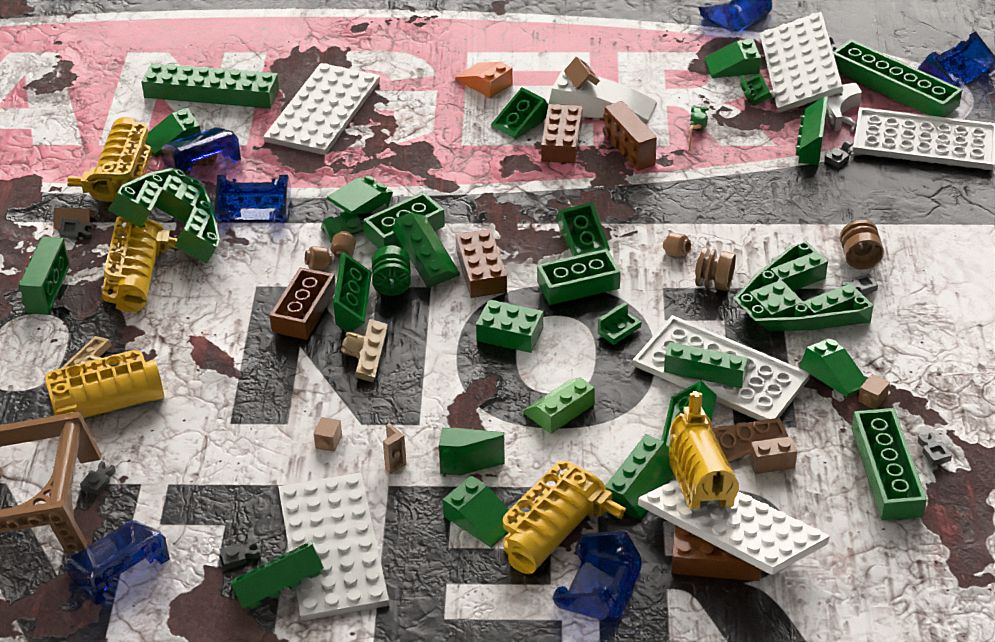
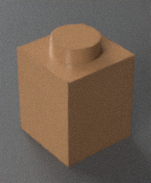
M872 374L860 387L858 402L876 410L888 397L890 382Z
M321 417L314 432L315 448L335 452L342 436L341 420Z

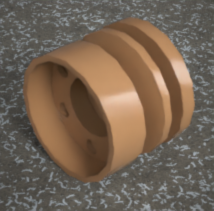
M853 221L847 224L840 232L839 239L849 266L863 270L872 268L881 262L885 251L877 227L871 221Z
M703 247L695 268L696 286L701 287L704 282L705 287L709 288L712 280H714L716 290L728 292L734 275L736 254L722 251L720 257L717 258L716 249H712L709 256V248Z

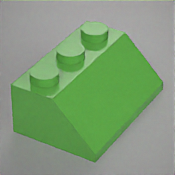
M581 377L567 381L524 409L523 413L552 434L594 405L595 387Z

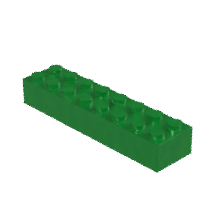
M852 39L833 52L839 74L897 100L906 106H910L921 113L929 116L947 117L960 106L962 89Z
M151 63L141 81L144 98L269 109L272 108L279 92L278 73L194 67L190 65Z

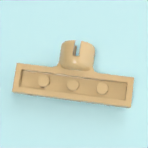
M369 319L365 336L353 332L346 333L345 336L348 337L343 340L341 352L358 358L354 377L374 382L388 324Z
M94 336L62 368L100 359V356L111 346L110 340ZM80 373L71 375V377H76L80 375Z

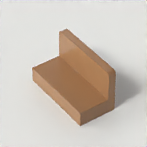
M577 56L564 70V73L577 89H580L587 80L594 85L600 82V79L590 66Z
M54 208L53 228L60 229L62 219L80 220L81 224L90 223V218H94L95 211L80 208Z
M388 423L386 425L387 439L383 441L385 470L392 474L407 464L405 437L392 424Z

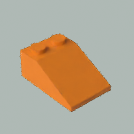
M502 62L476 63L455 76V80L492 98L513 84V68Z

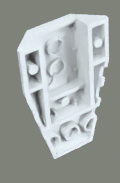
M564 70L561 71L552 87L548 104L583 106L582 120H585V117H591L593 120L600 121V118H603V114H605V106L623 101L642 122L648 123L657 105V101L623 84L598 77L600 82L597 85L587 80L580 89H577L564 73Z

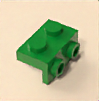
M761 73L747 81L743 75L740 76L742 82L739 84L748 101H752L754 106L772 97Z
M346 211L334 218L333 216L327 217L323 220L320 227L322 231L325 230L330 243H332L334 235L342 231L354 235L364 230L358 215H350Z
M624 302L598 319V334L614 345L641 328L642 321L628 312V304Z

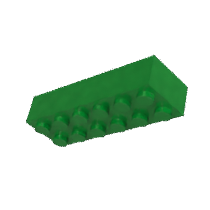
M895 408L854 411L851 429L881 520L924 517L927 498Z

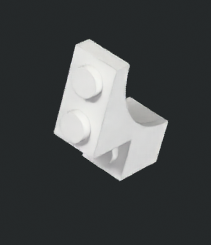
M856 83L842 85L843 92L834 94V97H828L825 117L834 131L841 130L842 114L845 111L860 106L862 91Z

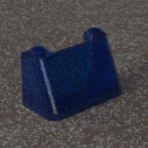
M731 0L718 5L704 3L698 8L702 18L730 32H739L770 13L773 4L772 0Z
M975 31L969 35L967 41L962 40L957 46L941 54H938L936 51L930 53L918 67V70L960 88L962 85L986 73L989 75L995 71V55Z
M215 127L167 143L161 149L162 160L166 166L181 170L184 173L187 169H192L191 162L222 152L224 158L229 156L233 162L241 160L237 135L233 131L221 127Z
M217 175L215 217L222 223L230 221L283 222L287 219L291 197L289 176L279 175V180L271 179V182H237L236 179H233V181L227 180L226 175Z
M137 520L129 521L86 547L85 550L72 555L66 564L68 576L95 605H98L106 600L103 594L107 587L109 589L113 587V578L144 559L150 564L156 559L161 565L170 560L166 538L159 530Z
M627 531L581 534L575 546V552L581 560L578 571L569 590L565 586L557 587L552 599L560 609L605 622H618L641 570L642 560L640 553Z

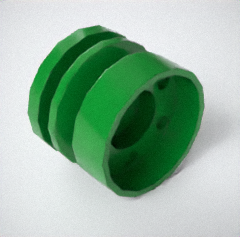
M398 246L379 248L372 256L373 287L380 294L387 296H396L405 292L411 284L410 256L407 251Z

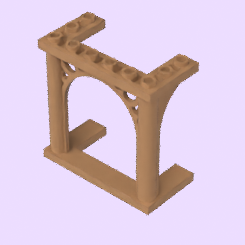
M80 411L0 425V447L59 437L54 469L50 480L30 500L18 506L0 510V533L50 525L65 553L85 550L87 542L74 519L72 482L76 459L78 458L80 463L101 460V452ZM0 467V477H2L3 471ZM38 501H44V502H46V503H43V504H37V505H35Z

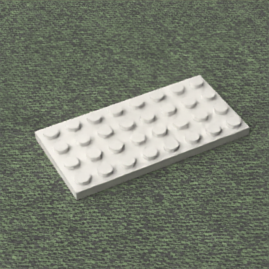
M822 12L813 13L810 16L796 19L793 22L782 24L760 33L772 88L775 91H783V94H777L775 97L779 113L844 91Z
M320 63L266 132L264 142L326 155L380 82V75Z
M859 107L853 153L994 170L995 123Z
M673 315L635 356L632 364L683 388H688L702 381L717 395L716 402L757 420L779 418L810 379V374L798 367ZM669 342L750 358V365L742 388L664 372L665 353Z
M361 472L278 486L289 551L312 540L324 566L321 569L322 573L312 579L308 576L300 580L301 584L295 587L301 621L389 606V598Z
M677 480L638 498V505L771 575L829 544V536L820 530L812 528L802 521L796 520L784 512L777 511L767 504L761 503L739 491L735 498L734 507L725 508L720 506L718 500L701 501L699 509H689Z

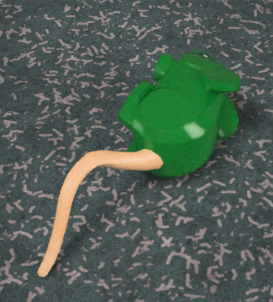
M696 105L691 107L689 150H691L692 131H702L707 127L708 116L706 111L709 110L708 107Z

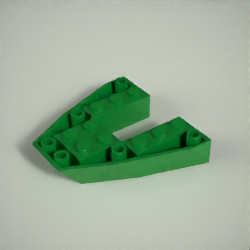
M169 168L148 173L121 186L108 209L109 211L142 228L153 206L184 223L174 246L202 262L208 263L218 246L220 237L213 206L204 185L200 181L186 176L181 170Z
M807 241L789 247L755 274L734 297L738 304L768 331L817 330L870 323L873 312V304L851 283L804 302L793 292L826 279L828 261Z

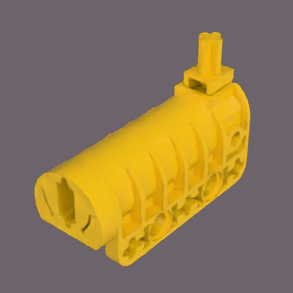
M121 117L115 120L96 168L91 167L90 171H84L82 177L68 176L67 186L82 187L83 193L90 192V196L97 200L113 202L123 184L135 180L146 173L152 157L151 147L145 145L148 136L147 125L145 123H137L136 119L130 117Z
M120 216L117 217L104 268L105 279L102 287V299L106 302L116 303V308L124 312H136L144 308L147 303L156 256H159L160 252L166 253L167 247L177 248L174 245L178 238L169 237L170 231H164L163 226L154 220L146 219L142 228ZM122 234L126 237H118L117 235ZM110 289L113 290L112 295H108Z
M138 350L53 370L45 376L55 416L80 411L83 418L93 417L97 414L108 413L113 410L124 409L128 406L165 398L156 361L145 362L142 352ZM119 363L118 366H115V367H111V366H110V365ZM80 373V375L76 377H71V375Z
M693 391L689 395V407H684V414H679L671 424L669 464L689 509H699L701 501L718 500L720 506L724 508L734 507L735 498L739 491L738 480L712 431V423L701 407L702 393Z
M558 461L503 517V528L509 532L503 542L504 551L508 554L509 564L522 573L531 574L587 515L593 517L595 514L602 516L606 511L617 518H622L626 508L612 501V492L605 490L606 487L603 482L594 474L569 461ZM549 481L557 483L555 486L546 485ZM523 507H528L531 509V511L522 512L521 509Z

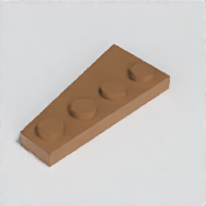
M780 418L712 428L728 463L750 454L751 442L788 437Z

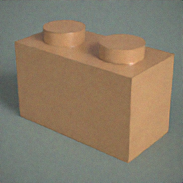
M792 436L751 442L749 460L755 474L794 469L796 467L797 449Z

